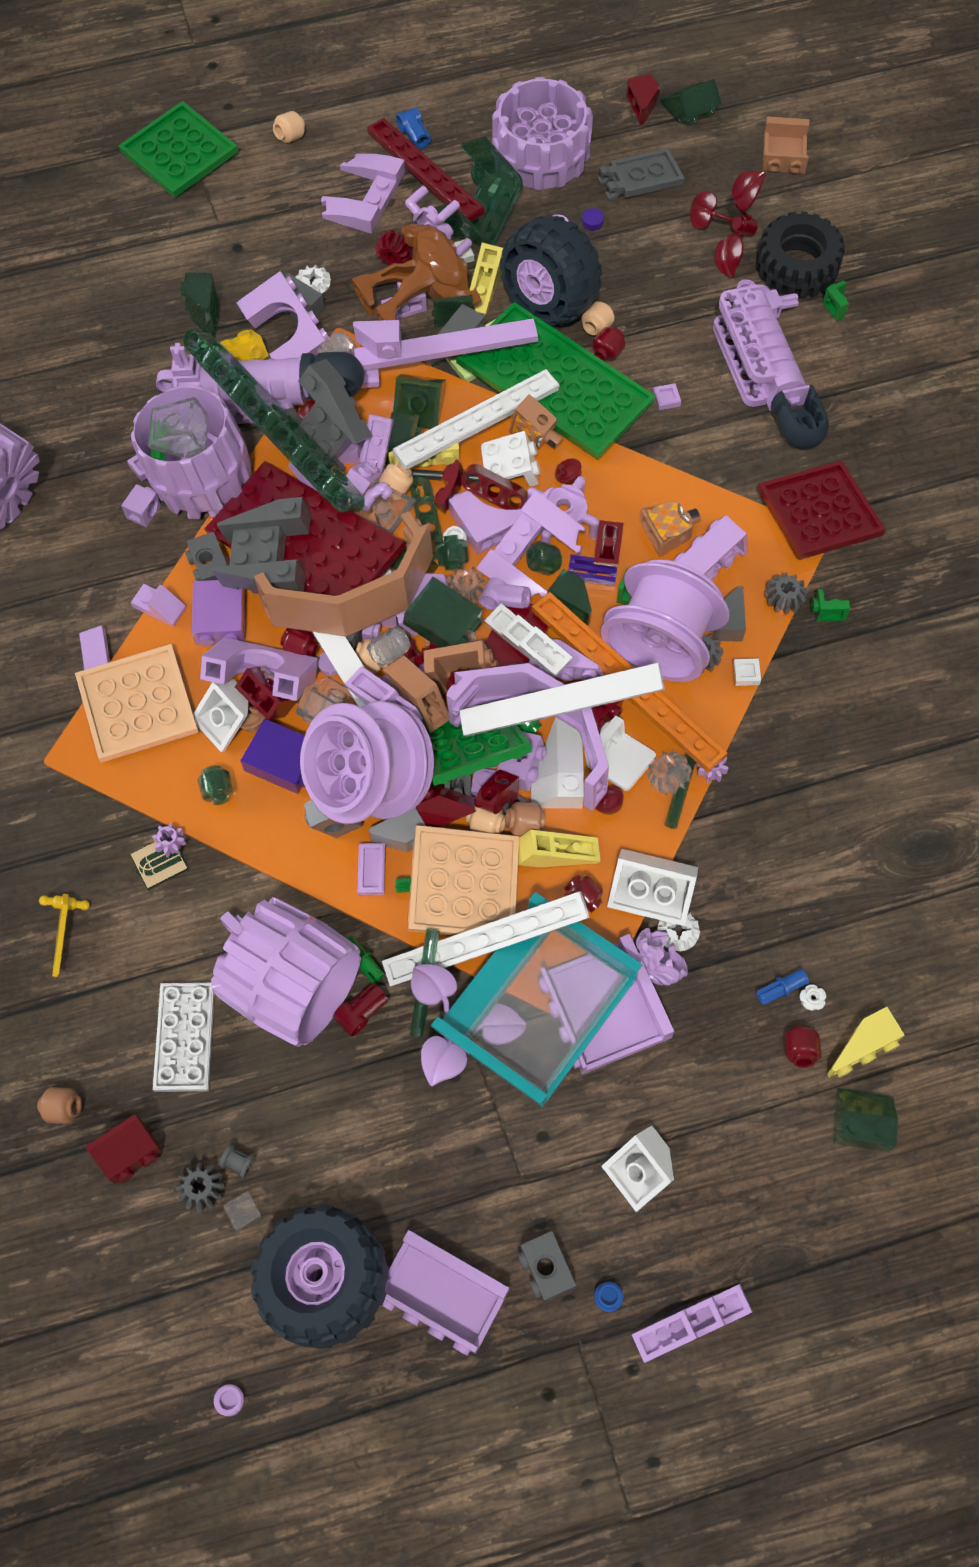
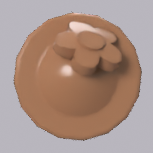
M248 706L247 717L240 728L246 732L258 731L263 720L266 718L254 706Z

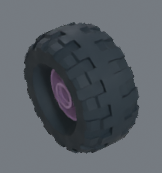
M551 215L544 218L543 216L536 217L512 233V236L507 239L502 250L500 270H502L503 274L501 276L503 285L506 286L508 296L512 302L514 301L548 325L560 326L563 323L567 324L576 319L594 304L593 300L599 294L602 284L600 277L603 274L602 265L598 261V252L596 247L592 246L588 235L578 228L579 226L571 220L567 222L563 217Z
M320 1205V1207L316 1208L307 1206L295 1210L294 1215L289 1218L283 1217L274 1224L273 1227L275 1229L268 1237L264 1236L258 1246L261 1249L258 1258L254 1259L252 1263L251 1274L253 1275L251 1293L259 1309V1315L264 1323L276 1334L291 1343L306 1348L326 1349L340 1343L346 1344L355 1339L358 1332L363 1328L367 1329L375 1320L374 1315L379 1306H383L387 1294L385 1287L387 1280H389V1267L386 1264L384 1255L386 1253L381 1242L373 1231L358 1217L333 1206Z

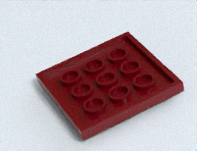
M842 460L761 482L758 485V492L799 560L884 536L886 531Z

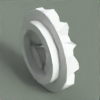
M317 265L313 268L306 266L305 270H299V275L295 276L321 294L331 284L330 274L326 272L324 267L318 268ZM315 276L316 279H314V282H312L311 284L310 279H312V277Z
M691 913L687 914L685 926L681 925L687 931L682 932L679 940L676 931L671 929L675 928L676 924L662 920L659 921L657 931L665 932L669 935L666 939L667 943L664 945L669 948V945H675L676 951H685L696 944L700 930L698 920H695Z

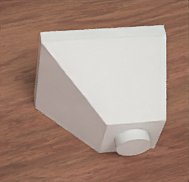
M230 679L224 685L212 682L193 713L196 725L220 752H225L248 714V700L235 688L237 682L234 679Z
M653 1126L635 1135L602 1165V1168L636 1212L674 1180L670 1148Z

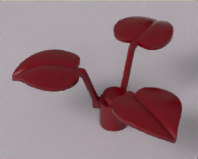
M745 171L736 178L732 188V196L736 199L734 205L743 215L731 218L714 212L718 199L715 194L709 191L697 194L692 201L690 221L693 227L697 229L706 228L710 224L713 215L732 222V227L737 232L728 235L727 240L719 241L714 253V261L717 268L728 277L735 278L736 269L741 261L744 250L741 238H744L745 235L753 236L758 229L757 220L752 218V215L748 214L745 210L754 203L765 179V172Z

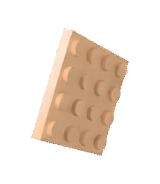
M172 644L75 673L98 759L101 763L199 733Z
M416 825L414 829L407 931L457 935L514 915L516 912L519 836Z

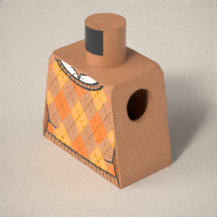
M528 394L514 411L509 433L515 434L525 431L529 440L535 442L537 450L541 449L545 443L556 449L563 440V437L554 431L557 423L556 417Z
M673 501L642 508L639 522L658 556L661 557L689 541L693 531L692 524L700 522L701 518L696 508L685 512L680 502Z

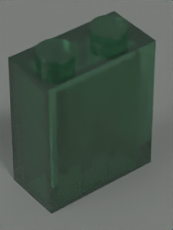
M432 577L404 613L403 624L438 648L468 643L469 639L467 636L470 632L475 633L481 626L483 620L480 618L483 609L435 577Z

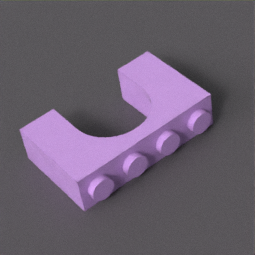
M281 271L236 303L254 328H257L280 312L288 311L297 314L298 327L294 336L269 354L271 358L301 357L302 353H312L316 356L318 353L329 352L332 349L327 342L330 340V337L324 328L319 330L316 325L319 323V320L312 310L310 312L306 310L305 307L308 303L301 293L298 295L295 293L294 289L297 286L291 277L285 278Z
M224 637L202 655L200 679L224 685L234 675L244 673L247 668L265 666L274 675L272 696L297 701L316 681L318 658Z

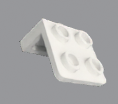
M525 431L491 440L481 445L485 468L506 479L524 475L530 487L539 485L537 475L541 474L539 463L537 460L535 461L534 455L538 454L534 441L531 442Z
M615 716L611 722H607L602 727L599 735L609 765L608 780L621 789L628 791L654 762L656 753L625 734L624 720ZM585 751L586 764H587V767L591 769L590 764H589V760H588V757H587V754H586V751Z

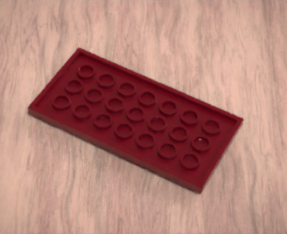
M264 461L241 487L242 492L237 498L232 497L204 528L207 534L214 532L217 541L231 549L232 542L226 541L217 526L218 522L278 499L302 497L311 513L309 534L286 536L284 561L295 559L298 561L306 575L304 592L332 596L341 595L380 578L406 548L404 541L267 461Z

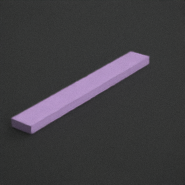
M533 318L402 340L401 357L377 358L364 347L355 348L354 354L362 364L363 370L366 371L537 342L538 334Z

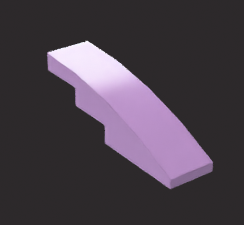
M741 1284L642 1329L632 1334V1337L645 1363L752 1313L753 1310Z

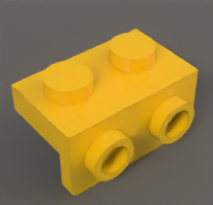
M243 330L238 333L237 337L231 340H224L218 344V347L212 349L215 357L222 361L263 360L268 357V352L261 336L253 330Z

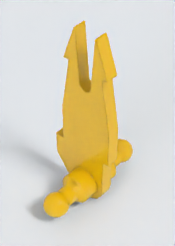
M69 894L56 895L53 898L44 895L39 898L41 905H52L53 908L60 909L52 974L54 977H58L67 910H74L76 908L87 910L90 907L88 901H77L76 898L69 897Z

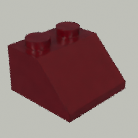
M136 1114L85 1146L107 1179L114 1184L128 1181L134 1176V1171L142 1166L145 1168L152 1165L159 1159L158 1155L163 1153L148 1126Z

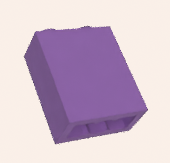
M219 580L193 581L192 635L196 645L210 646L218 643L224 637L245 642V589L239 588L237 590L224 587Z

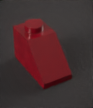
M652 74L630 78L627 81L626 96L640 125H643L656 106L657 95L660 94L659 84L655 82Z
M599 521L594 564L618 567L624 523Z
M443 786L429 787L424 799L416 807L425 825L437 828L476 812L474 797Z

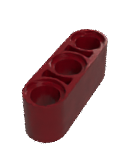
M469 465L462 475L461 483L466 490L505 510L521 509L527 501V491L522 486L481 465ZM468 474H476L479 481H471L468 478ZM489 485H497L500 488V491H491ZM517 495L521 498L522 502L514 503L510 496Z

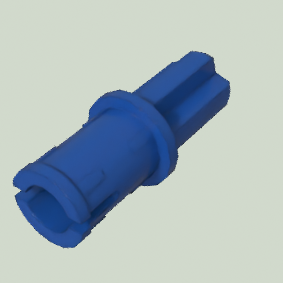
M799 969L783 978L777 977L775 982L757 990L756 996L758 1001L765 1005L782 996L788 997L790 992L809 984V980L804 970Z

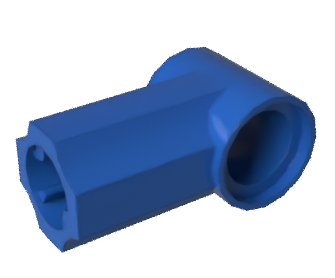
M414 107L396 114V121L402 133L406 132L411 142L420 150L426 148L431 142V136L423 124L418 108Z

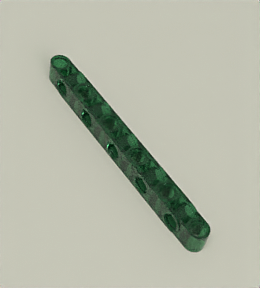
M194 329L188 330L183 337L185 348L311 485L339 512H360L365 503L362 493L241 363L209 332Z

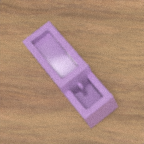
M362 666L345 683V686L365 705L377 701L390 702L406 707L420 720L423 719L415 706L399 696L394 688Z

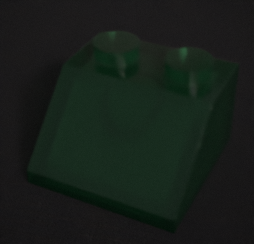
M715 79L694 83L660 100L661 104L678 123L686 121L687 124L699 120L698 116L701 114L707 116L716 112L715 107L722 105Z
M185 272L184 282H181L180 285L181 295L185 296V310L189 311L191 321L202 331L216 339L219 299L213 274Z
M407 374L398 375L395 384L393 424L432 429L439 425L446 380Z
M838 1088L833 1144L888 1153L893 1150L897 1145L898 1116L894 1098Z

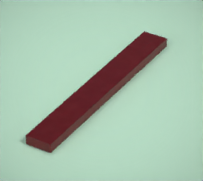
M385 118L367 127L368 134L393 157L404 159L405 168L447 206L453 200H456L460 208L455 213L467 224L485 214V208Z

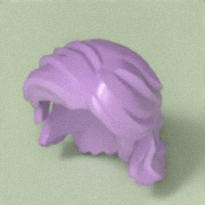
M646 928L638 935L636 946L640 951L639 955L651 981L658 985L677 983L688 975L685 959L676 953L675 945H669L668 952L663 949L667 943L666 939L669 937L667 933H661V931L657 930L651 933L650 928Z

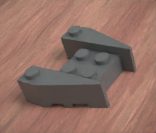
M327 359L310 364L298 381L316 401L305 418L302 419L291 407L276 413L266 426L265 431L281 448L330 478L346 470V467L338 458L351 442L355 445L370 438L372 434L365 420L360 419L354 407L356 403L353 397H349L344 388L346 383L343 377Z
M303 498L278 499L217 523L226 541L232 542L229 566L212 567L213 573L222 586L237 590L239 588L248 589L252 593L259 594L254 576L263 572L274 588L304 592L306 575L296 559L284 561L286 536L309 534L311 513Z

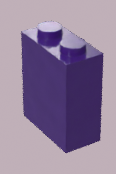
M264 719L240 760L244 771L298 794L302 787L305 788L300 768V754L305 736Z

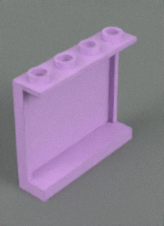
M630 934L620 937L619 943L614 945L643 964ZM590 954L545 971V968H541L540 978L537 979L542 994L547 993L551 1001L548 1003V1008L553 1019L558 1018L561 1027L558 1028L561 1039L564 1044L568 1042L570 1048L574 1046L623 979L621 975ZM644 964L639 970L636 981L574 1064V1068L579 1067L582 1074L672 1038L674 1029Z

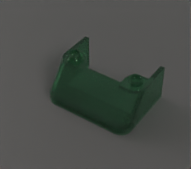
M484 136L462 143L461 148L474 161L471 168V177L478 186V189L473 198L485 208V214L470 222L457 209L444 221V223L451 226L453 230L452 237L461 240L468 238L473 244L479 246L482 243L489 245L497 243L523 188V180L520 174L489 139ZM449 204L435 207L439 214Z

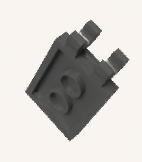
M668 148L612 160L609 166L599 167L601 176L597 177L600 186L607 184L609 191L605 192V197L608 201L615 200L621 194L628 198L683 185L685 179Z

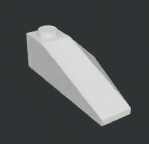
M555 717L545 744L547 749L545 759L540 761L538 778L531 785V803H536L539 808L582 809L584 799L583 742L580 733L576 729Z

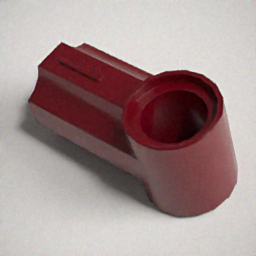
M372 983L352 1002L347 1001L334 1012L333 1018L350 1037H353L367 1025L368 1019L389 1001L383 991Z

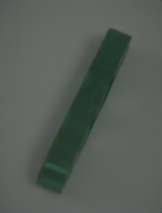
M416 477L410 486L415 518L420 520L422 526L429 523L436 527L434 531L430 532L431 540L434 539L435 548H437L436 551H433L432 560H438L444 554V542L431 483L425 477ZM418 486L423 488L424 496L420 497ZM423 504H427L431 507V510L421 512L418 508Z

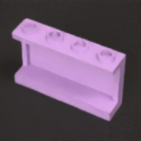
M408 1230L403 1239L404 1243L389 1268V1280H387L385 1287L387 1294L383 1307L390 1311L394 1307L404 1312L402 1318L415 1326L418 1325L419 1321L429 1326L427 1333L441 1341L445 1336L455 1342L453 1348L468 1356L470 1351L476 1354L501 1308L509 1288Z

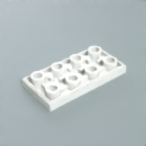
M160 983L153 1078L154 1092L209 1091L215 994L212 991L211 983Z

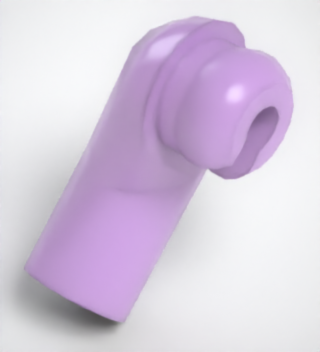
M380 482L369 488L358 503L359 507L368 511L379 495L387 499L393 491L386 482Z

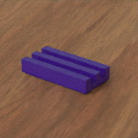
M570 556L567 579L615 586L617 567L594 564L593 557ZM573 570L585 571V572H588L589 574H587V573H580V572H573ZM597 573H599V574H606V575H611V577H609V576H601V575H594V574H597Z

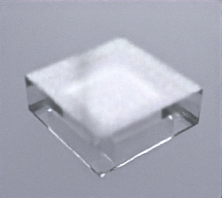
M248 1191L223 1205L237 1232L262 1218Z

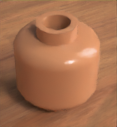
M515 802L511 808L506 810L505 826L515 836H523L530 830H540L545 825V814L541 812L536 803Z
M51 1087L40 1097L37 1108L46 1123L70 1124L79 1116L82 1109V1101L77 1092L72 1088Z

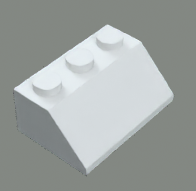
M621 849L607 907L685 926L698 867Z

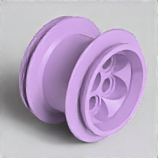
M651 560L630 567L625 573L624 583L632 598L628 605L616 606L606 612L604 623L601 627L603 641L633 668L659 663L663 680L687 682L697 679L710 661L709 651L702 641L704 633L724 627L729 620V609L721 591L714 582L701 572L675 561Z
M385 701L368 703L362 707L350 703H336L320 711L310 723L301 748L300 768L305 788L319 811L335 822L354 824L365 820L369 816L378 819L396 818L417 807L427 794L432 781L434 755L431 740L425 726L406 707Z

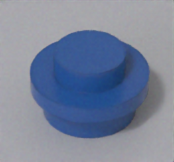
M604 1282L595 1290L594 1300L602 1311L613 1312L621 1306L623 1292L617 1284Z

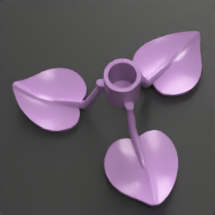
M424 964L413 968L411 990L414 997L426 1005H436L442 1000L445 1016L449 1011L447 997L455 994L457 990L455 978L449 971L437 965ZM496 1004L474 1034L483 1029L482 1037L486 1042L494 1045H503L519 1038L527 1026L511 1008L503 1004ZM440 1036L429 1038L421 1050L422 1068L430 1086L459 1075L467 1064L465 1051L445 1036L444 1038Z

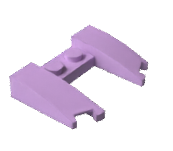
M355 154L354 159L348 163L343 162L340 165V170L374 180L363 201L322 196V206L326 205V211L322 212L323 219L372 234L405 174L404 159L387 155Z
M535 490L521 508L523 513L495 550L490 549L477 566V569L489 579L496 577L503 580L507 585L529 587L531 591L530 597L540 593L543 598L548 592L518 570L515 565L542 529L548 531L577 554H580L582 550L581 546L576 545L578 532H585L586 529Z

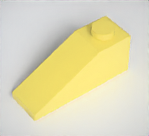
M482 243L470 291L476 289L482 299V303L473 310L487 315L502 274L500 259L502 258L503 248Z
M530 830L519 838L518 865L554 867L597 864L601 862L598 837Z

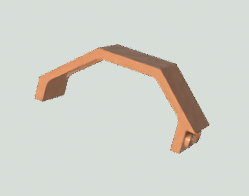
M410 511L400 514L402 521L406 525L402 530L408 544L405 545L407 551L397 570L341 595L332 596L278 589L271 586L263 572L255 575L254 578L262 607L273 626L346 637L408 610L433 558L429 523L422 526L418 518L414 519Z

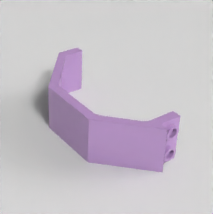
M529 663L454 672L455 684L449 688L446 695L449 721L451 724L459 727L461 724L459 710L551 689L565 684ZM586 708L556 715L555 717L580 733L592 770L584 783V806L593 811L607 793L609 765L592 709Z

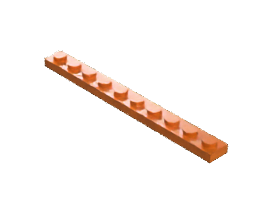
M551 592L532 606V612L570 647L599 665L604 675L634 669ZM660 691L628 699L707 773L712 771L727 757V752Z

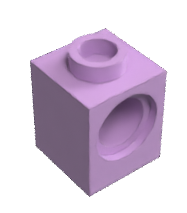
M137 484L121 505L126 519L144 527L148 526L161 507L157 493L149 487L144 488Z

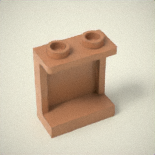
M767 117L763 143V171L805 174L808 163L807 133L809 119Z
M483 640L424 650V673L437 684L441 695L447 694L446 685L450 673L457 671L458 668L475 670L500 667L498 661H494L491 649H487Z

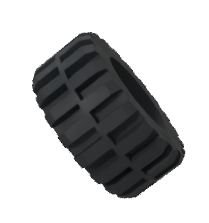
M802 211L801 214L790 212L788 216H779L776 220L770 222L762 233L756 263L759 276L762 281L766 280V286L770 289H776L779 295L795 293L799 299H805L806 296L811 298L817 296L819 292L824 293L831 284H834L839 274L845 252L843 237L841 233L839 234V230L835 225L832 226L828 219H822L820 215L815 213L810 215L808 212ZM800 250L809 253L815 259L798 260L790 257L785 252Z

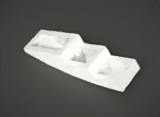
M502 603L484 620L485 624L505 641L555 677L573 659L571 655L536 626H531L521 616H516Z

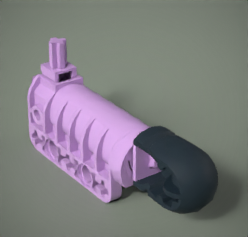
M742 280L738 283L737 289L727 290L721 294L719 309L722 315L715 318L712 327L741 398L746 405L751 407L767 404L769 410L774 412L784 437L793 447L811 449L819 446L828 434V416L818 398L815 387L813 385H806L777 320L782 309L799 305L798 295L794 293L779 296L776 289L770 291L769 287L765 285H756L751 280ZM732 339L735 345H728L725 340ZM735 353H736L737 359H738L739 361L742 360V362H741V368H739V367H740L739 362H738L737 360H734V358H735ZM747 374L751 380H743L740 375ZM751 387H752V389H751L752 394H753L754 396H757V398H754V397L751 396V395L749 396V394H750V388H751ZM804 405L805 409L799 408L794 409V411L791 410L792 407Z
M175 343V346L170 347L173 356L171 370H161L158 372L156 387L160 391L166 392L168 389L177 386H200L211 393H217L224 400L236 424L269 423L276 413L291 407L296 411L295 405H305V398L307 400L313 399L298 382L310 364L327 359L343 377L346 383L344 388L349 397L354 396L362 388L364 370L357 357L347 352H322L316 356L312 353H302L301 357L286 359L270 358L269 360H217L216 362L202 361L201 358H195L194 354L187 355L184 346H181L180 343ZM162 380H169L172 383H166Z

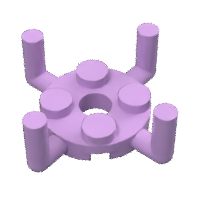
M421 186L405 202L408 209L414 214L413 221L417 220L419 225L430 224L444 232L448 239H451L453 230L444 221L460 208L459 203L453 200L439 214L433 206L420 209L416 203L428 193L427 188ZM466 238L456 247L458 257L472 245L470 239Z
M577 477L572 486L561 485V487L554 489L551 487L545 492L533 487L528 489L527 500L536 490L556 506L561 504L568 505L570 508L564 512L579 524L584 522L590 525L589 537L597 539L599 519L587 513L588 507L584 496V477ZM545 529L541 533V549L548 551L552 534Z

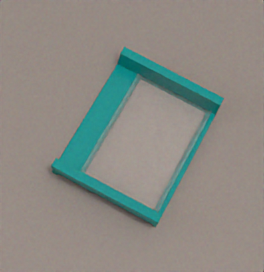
M535 892L529 899L528 909L550 901ZM576 922L496 950L444 1018L437 1017L431 1024V1027L543 1108L636 981L643 964L581 922Z

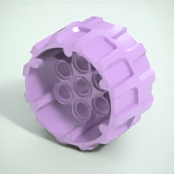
M535 77V79L525 82L518 81L512 85L508 92L501 94L496 101V111L492 115V151L495 155L496 167L500 173H505L511 179V182L517 184V186L523 185L536 191L553 187L561 188L574 177L578 178L584 171V161H587L590 157L593 114L591 108L586 107L585 95L580 90L576 91L567 85L566 81L545 79L544 77Z

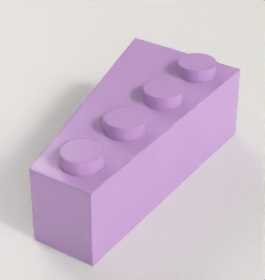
M725 515L721 520L717 519L714 521L709 531L704 536L697 537L692 543V547L686 553H680L674 561L701 572L712 581L716 578L721 567L729 568L734 564L733 559L736 555L744 556L748 552L747 534Z

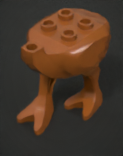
M409 224L401 227L402 234L405 236V243L413 249L412 260L404 264L394 263L379 272L360 275L351 280L353 289L369 316L374 314V288L385 283H401L398 292L393 298L375 307V313L379 321L396 320L397 311L410 299L422 293H425L434 303L448 309L458 310L462 304L474 309L482 303L477 290L470 291L468 288V267L464 259L458 257L453 240L448 239L444 232L430 224Z

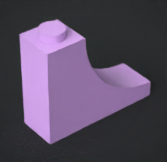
M470 491L458 493L449 499V513L458 527L466 533L467 540L477 555L498 545L523 513L521 509L504 510L491 507L477 499Z

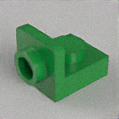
M845 281L831 284L826 289L822 304L836 321L844 319L849 305L844 296L847 286Z
M818 589L815 598L811 599L812 613L815 612L816 622L846 620L850 610L849 600L832 599L825 601L823 589Z

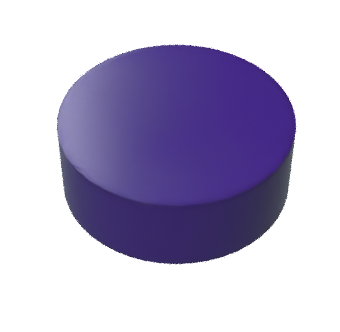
M590 208L584 211L582 224L586 229L598 230L603 226L604 215L599 209Z

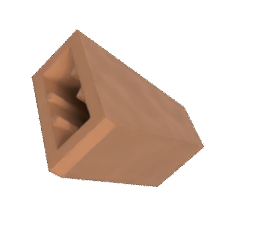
M404 655L383 669L390 686L397 691L399 696L418 709L423 718L421 722L430 733L449 720V713L437 684Z

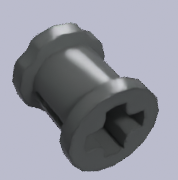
M230 1143L220 1159L219 1167H227L239 1173L240 1177L245 1179L255 1162L256 1156L252 1154L247 1155L235 1149V1145Z

